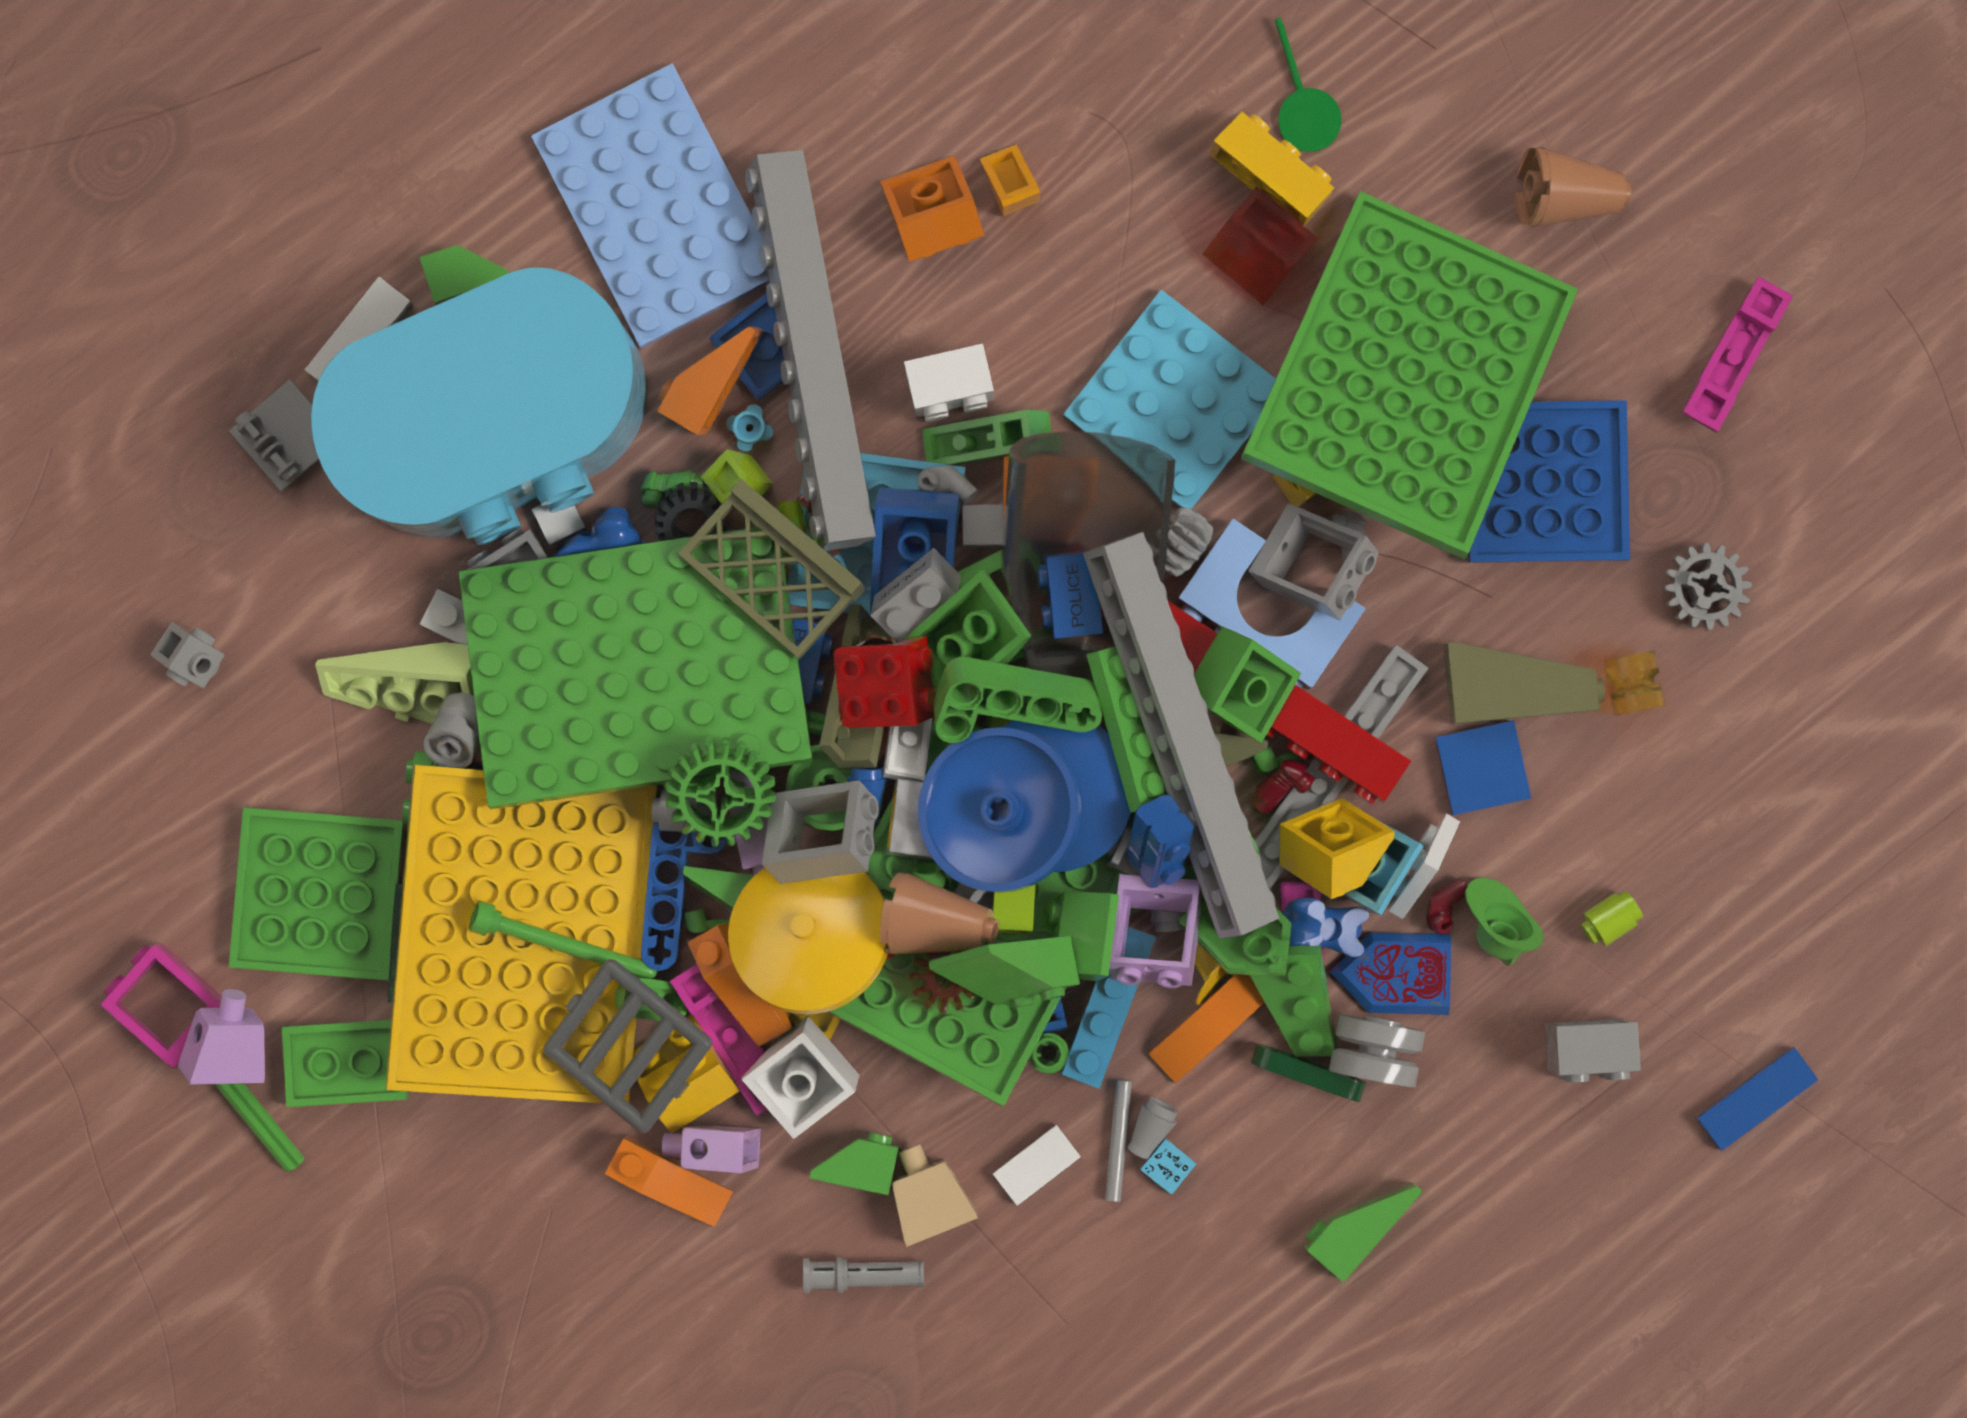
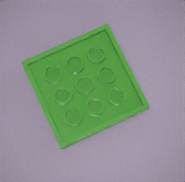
M243 807L229 968L390 981L405 823L402 820Z

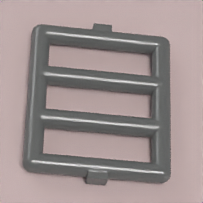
M607 959L581 995L579 993L575 994L565 1008L569 1011L544 1044L543 1052L640 1133H647L674 1097L676 1099L680 1098L689 1084L686 1080L711 1048L712 1039L618 961ZM614 979L631 994L582 1061L579 1062L562 1047L610 981ZM644 1004L658 1015L661 1021L613 1086L609 1087L593 1072ZM675 1029L693 1045L641 1113L627 1102L624 1097Z

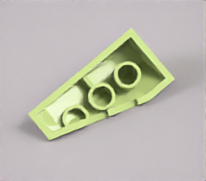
M441 642L320 659L315 664L323 695L365 709H371L374 706L396 712V719L406 722L412 717L432 724L443 699L449 694L466 693L474 696L468 644Z

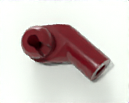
M1461 877L1436 891L1429 898L1426 921L1428 927L1437 934H1446L1453 928V921H1451L1453 904L1466 897L1467 885Z

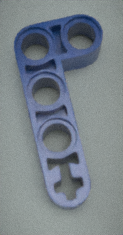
M659 822L654 823L651 837L641 947L642 959L650 969L657 971L666 970L674 966L679 960L687 885L683 870L684 866H688L689 852L719 853L729 845L726 837H722L718 846L707 847L703 842L698 843L695 840L696 833L691 832L684 835L682 832L678 842L669 844L661 836ZM668 860L674 862L679 870L678 878L671 884L663 883L659 879L657 872L660 864ZM663 900L670 902L675 908V916L668 924L660 923L654 916L655 906ZM652 928L661 931L674 929V937L670 935L665 936L664 947L671 950V956L664 958L662 964L658 963L657 956L651 955V948L657 947L660 940V934L651 935Z

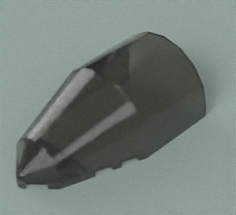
M1072 431L1036 434L1019 439L1010 448L1000 566L1011 607L1031 634L1029 640L1022 647L1027 668L1083 678L1094 683L1086 654L1116 647L1101 603L1103 634L1054 639L1050 636V629L1043 630L1041 606L1047 605L1046 589H1039L1037 579V565H1043L1042 555L1088 551L1118 539L1143 532L1147 543L1152 549L1153 561L1160 581H1163L1175 471V459L1170 454L1152 444L1129 437L1097 432Z

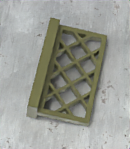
M740 479L730 490L732 494L679 551L678 555L800 660L852 601L855 602L865 589L860 580L746 482ZM734 507L745 517L746 532L723 534L722 520ZM751 523L760 531L751 532ZM717 526V535H709ZM770 538L775 543L776 558L753 560L752 539ZM746 539L747 561L724 562L723 541ZM718 541L719 563L701 564L691 555L701 543ZM781 549L791 557L781 558ZM800 564L805 568L806 584L783 586L782 565ZM776 565L777 587L754 588L753 567ZM748 567L749 589L731 590L725 583V569ZM719 569L720 579L709 570ZM811 574L821 583L811 584ZM830 590L839 598V601L830 611L813 612L812 591ZM806 591L808 613L784 614L783 593ZM778 593L779 615L761 616L755 609V595ZM749 595L750 605L739 596ZM823 618V619L814 627V621H813V619ZM808 619L809 634L797 647L786 637L785 621ZM779 621L780 631L769 622Z

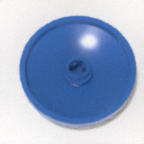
M1015 720L1003 726L1004 728L1028 732L1050 744L1066 760L1078 783L1082 806L1078 835L1066 859L1054 872H1064L1084 867L1112 849L1124 834L1133 812L1130 813L1107 728L1100 723L1098 727L1091 731L1075 732Z
M1004 727L986 728L972 732L964 741L949 745L928 770L922 784L918 803L920 832L924 844L934 861L944 872L958 882L987 892L1004 893L1018 891L1044 880L1066 859L1075 843L1080 827L1081 796L1072 769L1063 756L1050 744L1037 736L1019 729Z

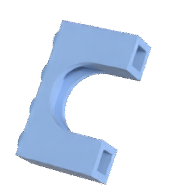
M1232 519L1177 599V601L1183 604L1181 610L1199 622L1204 618L1217 627L1215 629L1216 633L1223 626L1253 639L1299 671L1301 675L1295 685L1300 688L1304 686L1309 690L1317 682L1366 608L1354 601L1353 605L1345 611L1340 621L1314 610L1300 630L1286 636H1268L1254 630L1246 623L1239 611L1237 589L1243 574L1266 540L1235 519Z

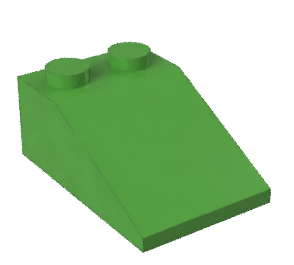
M982 570L903 640L910 637L927 636L928 648L931 649L933 655L931 681L932 686L937 691L944 668L952 659L970 657L1008 664L1029 640L1031 634L988 573Z
M1070 936L988 944L928 961L930 970L991 1003L1010 1002L1011 1008L1035 1004L1034 996L1040 995L1041 1001L1065 996L1064 988L1080 984Z

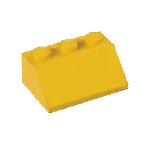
M1241 112L1214 140L1209 155L1301 231L1332 194L1334 187L1330 184L1331 177L1317 165H1313L1310 168L1300 160V151L1285 139L1279 142L1268 133L1270 127L1257 115L1252 114L1248 117L1245 113Z

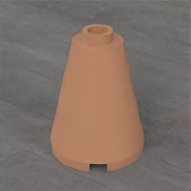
M1543 147L1528 148L1518 168L1517 179H1524L1523 192H1515L1517 215L1522 225L1539 227L1619 213L1624 205H1628L1631 199V184L1629 181H1626L1623 173Z
M897 873L892 879L889 887L895 888L896 891L893 900H884L880 922L881 944L888 945L884 949L885 953L913 954L967 951L996 941L999 921L994 918L991 909L909 873Z

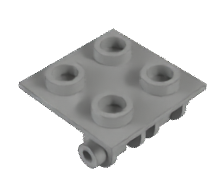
M290 379L252 412L245 411L235 419L237 424L229 430L280 491L284 490L319 460L312 434V404Z

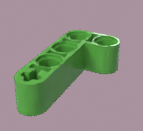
M970 657L954 658L947 663L933 704L936 733L940 739L948 743H958L967 739L973 730L978 714L1075 732L1091 731L1098 727L1102 720L1100 701L1095 684L1092 681Z

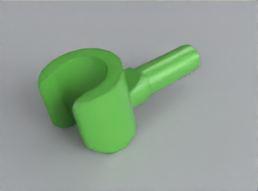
M1271 747L1251 757L1256 770L1262 774L1280 767L1281 761L1303 760L1293 753L1283 754L1276 758Z
M704 909L683 914L686 929L691 933L707 931L717 925L730 922V920L723 919L707 921Z

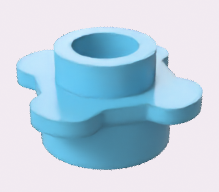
M750 405L746 411L741 412L737 416L731 415L727 419L726 426L728 430L734 432L738 439L737 447L742 451H750L757 442L761 440L768 441L773 436V429L765 423L762 418L763 411L758 405ZM749 424L754 427L751 432L746 430V426Z

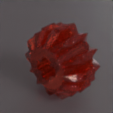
M937 952L926 953L929 961L950 955V952H940V957ZM920 957L915 958L913 961L915 966L921 969L923 973L915 972L909 974L910 981L922 982V986L914 989L912 994L914 997L920 996L925 992L928 994V997L923 1002L925 1009H929L937 999L938 1012L944 1014L947 1012L949 999L952 1007L958 1011L963 1008L959 995L968 1000L974 998L975 994L954 982L946 985L945 989L940 988L941 982L936 984L934 976L937 973L930 970L929 962Z

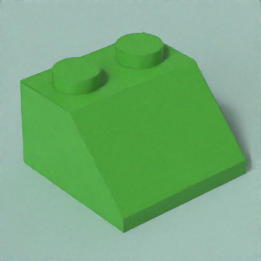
M1222 626L1196 670L1194 678L1200 695L1207 705L1208 714L1255 741L1262 743L1301 673L1253 639Z
M1064 891L1059 894L1058 900H1052L1049 924H1055L1053 938L1071 937L1079 979L1098 981L1109 976L1119 900L1118 894Z

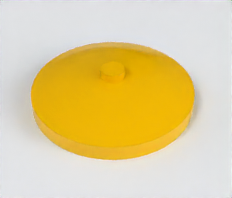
M764 867L743 888L730 917L728 942L735 969L749 989L760 999L777 1009L795 1014H819L840 1008L861 995L873 983L885 963L888 953H885L884 949L888 945L881 944L880 922L885 899L877 885L865 872L780 884Z

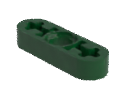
M1257 1043L1250 1062L1262 1069L1356 1102L1361 1101L1367 1082L1357 1077L1329 1071L1330 1067Z

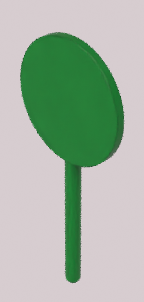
M1278 17L1275 19V25L1296 92L1286 98L1279 110V130L1282 137L1298 150L1303 152L1320 151L1329 146L1338 136L1342 123L1341 112L1337 102L1328 93L1316 88H1303L1283 21Z

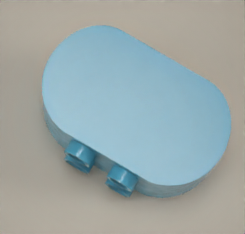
M549 268L521 269L361 338L338 352L324 369L315 389L311 412L313 441L320 463L329 480L343 497L360 510L388 526L410 535L425 538H444L464 533L466 539L474 538L477 545H483L509 535L521 527L515 513L516 509L539 500L542 506L548 505L550 512L555 513L579 504L595 494L588 478L612 466L629 448L641 426L647 401L646 374L634 341L622 326L612 308L593 288L578 278L562 271Z

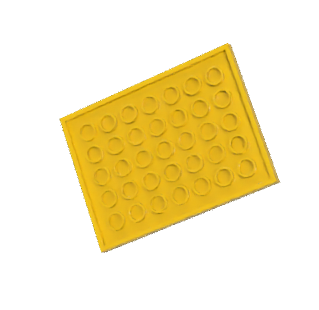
M414 764L386 1090L603 1103L543 1052L544 1044L569 1011L565 1008L575 994L579 993L581 995L602 965L497 931L494 935L487 933L486 936L470 932L468 927L473 909L477 901L481 900L495 905V910L502 912L501 916L642 960L641 947L651 837L654 823L652 822L653 798H656L657 785L490 810L487 802L484 770ZM614 979L610 981L562 1047L579 1062L582 1061L618 1012L615 1004V992L619 983ZM634 1017L593 1072L609 1087L613 1086L633 1059L636 1018ZM630 1090L624 1097L627 1102H629Z

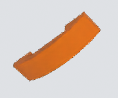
M1234 974L1184 1022L1173 1029L1148 1053L1175 1083L1201 1062L1264 1003L1250 975Z

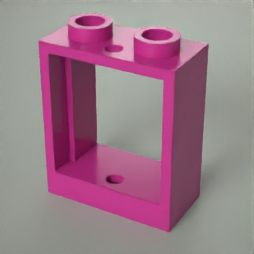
M163 943L154 944L152 947L145 945L132 958L131 963L134 965L132 970L125 977L118 975L104 990L108 997L101 1003V1006L172 1069L178 1068L192 1023L173 1045L169 1047L120 1002L157 961L207 1004L205 1008H220L221 995Z

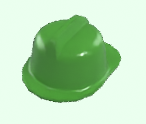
M1476 878L1468 884L1465 891L1466 902L1478 921L1476 928L1477 943L1486 953L1500 959L1505 965L1509 966L1514 964L1525 951H1534L1542 945L1544 935L1541 927L1507 886L1490 878Z

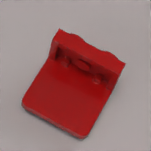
M927 636L910 637L896 644L842 646L834 651L840 718L843 726L847 728L916 726L934 717L933 704L936 691L932 688L931 681L933 655L931 649L928 648Z

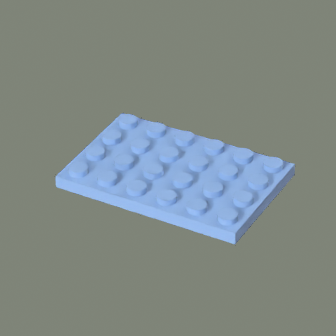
M673 63L531 135L641 349L770 283L768 270L763 269L760 263L759 249L763 245L761 233L755 230L752 216Z

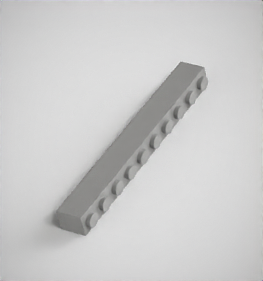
M803 150L757 154L748 169H746L745 182L748 192H753L756 207H753L752 210L753 225L756 231L761 232L763 243L759 249L760 263L763 269L768 270L770 281L766 289L767 301L771 308H775L777 322L774 323V338L777 346H782L784 361L781 362V376L785 385L789 384L791 399L788 401V414L791 423H796L799 437L795 441L796 457L799 462L804 464L806 477L802 480L803 495L806 501L811 502L813 516L810 517L809 522L812 539L818 540V545L825 551L866 546L876 535Z
M1141 532L1084 552L1083 555L1167 793L1180 807L1179 813H1184L1194 826L1189 845L1191 847L1189 855L1218 937L1241 936L1279 919L1275 908L1274 895L1268 888L1261 868V858L1255 851L1251 840L1247 819L1239 806L1234 791L1233 779L1226 769L1221 754L1220 742L1214 735L1207 715V705L1200 695L1194 678L1193 665L1187 658L1180 638V628L1173 618L1167 601L1165 586L1158 576L1153 561V552L1145 539L1144 533Z

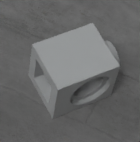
M1003 504L963 505V548H1007L1011 546V538L1003 537Z

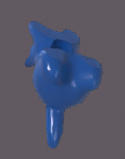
M609 507L596 517L591 531H580L568 537L556 547L558 552L554 556L559 557L649 542L641 540L637 528L629 519L628 511L620 507Z
M1297 898L1290 901L1284 911H1280L1292 925L1289 946L1321 945L1322 948H1328L1350 957H1359L1364 952V947L1357 938L1361 935V923L1365 922L1369 917L1366 908H1326L1324 903L1316 898Z

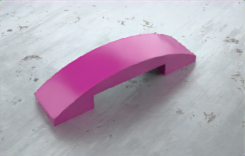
M1759 276L1756 278L1705 365L1685 404L1682 414L1715 433L1719 431L1737 399L1738 391L1768 337L1777 327L1793 295Z
M696 963L671 979L670 982L691 1015H694L704 1033L712 1039L713 1047L757 1116L767 1110V1108L742 1081V1077L765 1053V1050L762 1046L758 1047L705 981Z

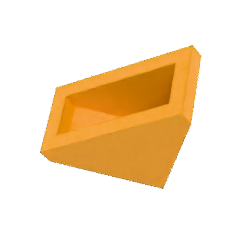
M1017 144L980 159L1002 216L1040 202L1039 187Z

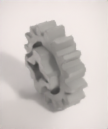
M1709 543L1701 545L1699 554L1693 546L1685 549L1687 559L1675 556L1672 561L1678 568L1676 570L1668 569L1664 573L1665 576L1672 579L1671 584L1662 587L1663 592L1672 593L1673 596L1672 599L1665 603L1666 606H1677L1679 611L1676 613L1675 619L1680 620L1688 616L1690 618L1689 628L1692 629L1696 628L1700 621H1703L1705 631L1713 630L1714 620L1721 627L1729 625L1727 615L1729 614L1734 618L1740 617L1742 613L1737 605L1748 604L1750 601L1748 597L1742 595L1743 590L1752 587L1751 582L1742 581L1741 577L1749 570L1748 567L1737 568L1735 563L1739 555L1736 553L1728 558L1725 557V546L1723 545L1718 546L1714 553L1711 552ZM1707 561V564L1704 565L1700 573L1686 571L1695 562ZM1724 569L1728 572L1731 578L1732 586L1728 585L1726 582V579L1723 575ZM1710 578V586L1718 592H1712L1704 596V588L1699 586L1697 582ZM1682 588L1687 590L1691 598L1690 605L1683 597ZM1712 602L1727 603L1720 611L1707 613Z

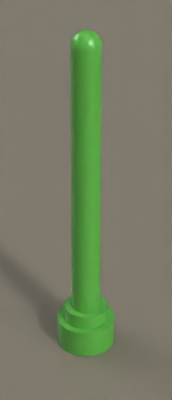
M481 900L477 901L470 918L468 930L479 935L486 936L487 933L494 935L497 931L601 965L607 959H615L632 974L639 977L652 979L657 974V970L650 969L642 960L501 916L502 912L495 910V905Z

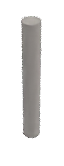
M1116 1080L1105 1192L1106 1201L1121 1202L1132 1081Z

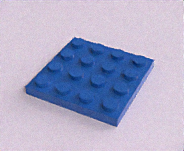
M1627 400L1531 402L1469 551L1468 563L1629 561Z

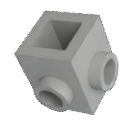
M173 621L150 654L168 668L165 674L185 687L191 681L203 689L209 679L217 673L220 662L225 656L224 653L213 646L216 638L198 627H195L190 632Z

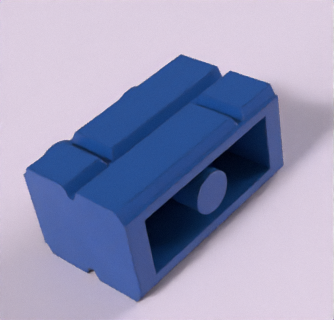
M1163 795L1138 807L1126 857L1136 870L1141 869L1140 876L1149 888H1156L1164 883L1171 885L1181 879L1186 871L1184 869L1186 857L1191 851L1189 845L1194 826L1184 813H1179L1180 807L1170 795Z

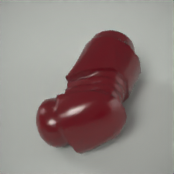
M1295 760L1281 761L1282 767L1257 784L1255 794L1251 797L1252 804L1259 811L1269 814L1292 786L1298 793L1304 794L1315 781L1314 776L1305 771L1308 766Z

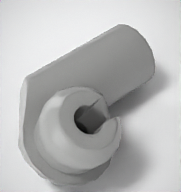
M952 466L929 467L924 469L917 477V484L922 491L959 494V500L964 505L972 501L978 493V490Z

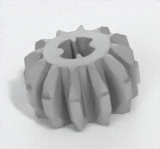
M1183 507L1178 509L1176 513L1170 516L1166 523H1163V526L1150 543L1154 564L1172 576L1182 575L1191 568L1195 561H1198L1199 556L1206 550V546L1212 538L1213 526L1207 522L1204 516L1190 508Z

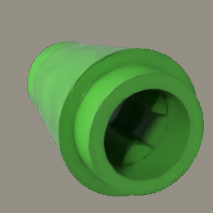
M1044 1033L1038 1040L1029 1060L1038 1071L1042 1073H1055L1066 1064L1069 1056L1068 1046L1060 1036L1053 1033ZM1053 1045L1056 1048V1056L1053 1059H1045L1041 1053L1043 1046Z

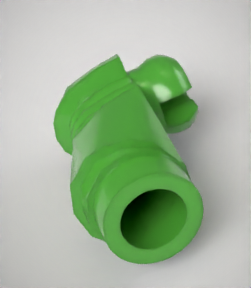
M653 470L646 475L639 491L644 494L641 500L644 506L658 509L660 498L665 497V492L670 488L673 492L676 491L677 484L684 483V487L689 488L690 482H697L698 488L702 489L706 483L701 478L702 475L692 473V470L671 474H660Z

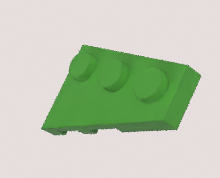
M1321 945L1289 946L1286 976L1250 975L1295 1056H1332L1333 1050L1337 1049V1042Z

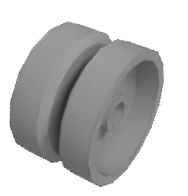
M1339 1015L1336 1036L1340 1040L1359 1044V1049L1337 1048L1333 1050L1329 1071L1415 1088L1419 1067L1412 1061L1395 1057L1396 1052L1408 1054L1422 1052L1426 1031L1401 1026V1022L1365 1016V1019Z

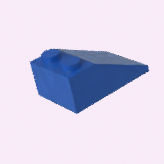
M879 488L875 506L874 530L876 536L873 542L870 615L874 595L933 548L954 568L959 494Z

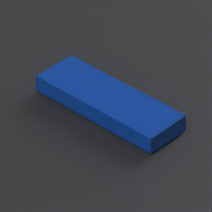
M1791 1047L1695 1118L1717 1148L1722 1151L1817 1082L1818 1078L1796 1048Z

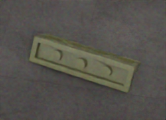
M861 604L850 605L841 647L855 646L872 634L891 637L872 617H869V613ZM835 674L819 746L839 769H851V767L876 768L885 727L847 728L843 726L840 718L841 713Z

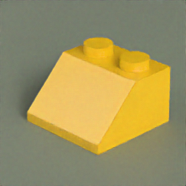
M1340 798L1280 824L1279 865L1330 899L1340 897L1351 890L1363 886L1393 841L1395 831L1350 802Z

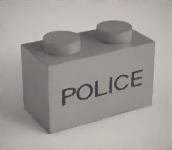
M933 548L874 595L870 616L899 643L959 591L961 576Z

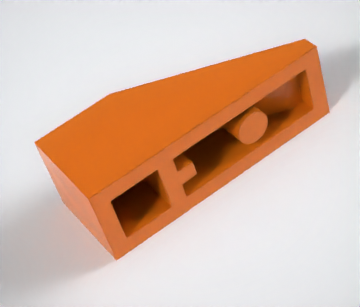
M754 326L747 327L680 373L674 381L668 380L659 394L658 400L662 403L657 412L696 435H707L764 330Z
M729 923L717 925L687 943L705 981L758 1047L792 1030L793 1027L785 1011L777 1009L760 999L740 978L729 950Z
M629 1135L623 1138L605 1172V1175L629 1188L712 1227L716 1226L734 1192L693 1169L681 1168L680 1162L670 1157H664L661 1152Z

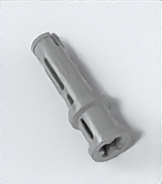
M809 1257L803 1258V1294H810L811 1290L836 1289L837 1293H844V1291H848V1287H924V1261L847 1263V1259H843V1257H837L835 1261H811Z

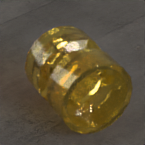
M1655 650L1603 661L1607 682L1615 685V690L1610 694L1614 716L1666 706L1662 684L1654 680V677L1659 673Z

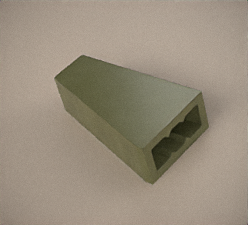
M1456 642L1443 645L1451 725L1600 710L1599 702L1605 701L1604 682L1602 678H1597L1595 669Z

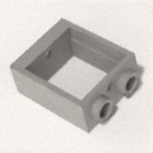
M1288 503L1250 567L1249 572L1263 588L1340 621L1345 611L1353 605L1357 590L1365 576L1374 569L1379 551L1366 535ZM1309 534L1351 551L1325 597L1284 580L1285 575Z
M859 780L776 793V800L770 805L772 814L768 819L762 865L780 884L868 872L870 855L874 851L873 830L875 819H877L879 814V806L876 797ZM846 810L842 844L800 850L804 816Z

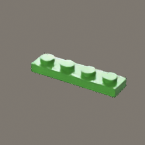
M1116 647L1086 655L1131 813L1137 811L1138 807L1167 794Z

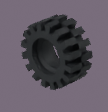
M690 482V487L685 488L684 483L677 484L676 491L673 492L670 488L665 492V498H660L658 509L655 512V531L658 534V541L693 537L695 535L684 533L677 527L676 518L681 511L689 508L698 509L708 520L722 505L716 496L711 493L707 485L704 484L703 488L700 489L697 482ZM727 515L722 520L723 532H727ZM717 526L710 534L717 533Z

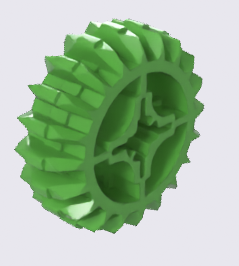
M709 737L705 743L706 750L702 751L697 744L693 743L690 745L692 758L680 753L677 757V762L681 767H670L669 776L673 780L665 783V791L672 795L666 798V807L675 809L671 816L674 823L684 821L682 825L684 835L696 829L695 840L698 843H701L705 836L709 835L711 836V844L714 847L718 846L719 837H726L727 843L733 846L735 844V834L739 833L744 840L750 839L749 826L760 831L763 828V821L760 817L767 818L771 816L772 808L768 804L776 800V793L770 790V788L775 786L774 776L765 775L769 771L767 761L756 763L759 758V752L756 749L751 750L746 755L744 754L745 742L739 741L735 749L729 748V738L723 737L721 747H714V741ZM716 765L715 772L711 776L690 781L702 769ZM729 766L743 772L749 778L753 787L745 786V782L733 779L729 774ZM724 777L725 797H721V805L718 807L716 787L720 786V778ZM688 797L695 798L696 802L705 803L712 811V817L700 813L691 804ZM750 803L739 814L724 818L730 808Z

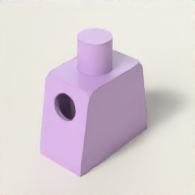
M236 989L224 990L221 996L220 1008H200L196 1011L178 1064L179 1069L190 1085L264 1083V1026L255 1011L245 1007L247 995L244 992Z
M719 1125L687 1126L683 1128L682 1134H664L662 1154L664 1157L681 1158V1168L744 1173L759 1168L761 1128ZM704 1142L706 1143L708 1148L707 1153L705 1152L703 1147Z

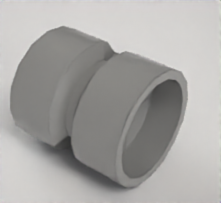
M453 693L445 697L423 742L424 750L429 758L438 765L465 768L471 764L477 752L480 738L475 698L470 694Z

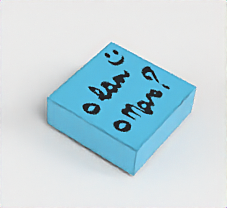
M1164 1138L1140 1170L1172 1195L1197 1163L1168 1139Z

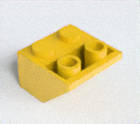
M693 1014L686 1017L702 1030ZM675 1029L637 1079L648 1103L651 1102L693 1045ZM713 1045L686 1080L689 1084L680 1098L676 1099L674 1097L659 1117L671 1134L739 1092L731 1073ZM641 1046L634 1050L633 1057L639 1051Z

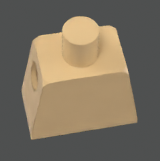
M921 1144L899 1152L907 1174L894 1179L892 1186L906 1247L978 1218L974 1205L945 1159L929 1165Z

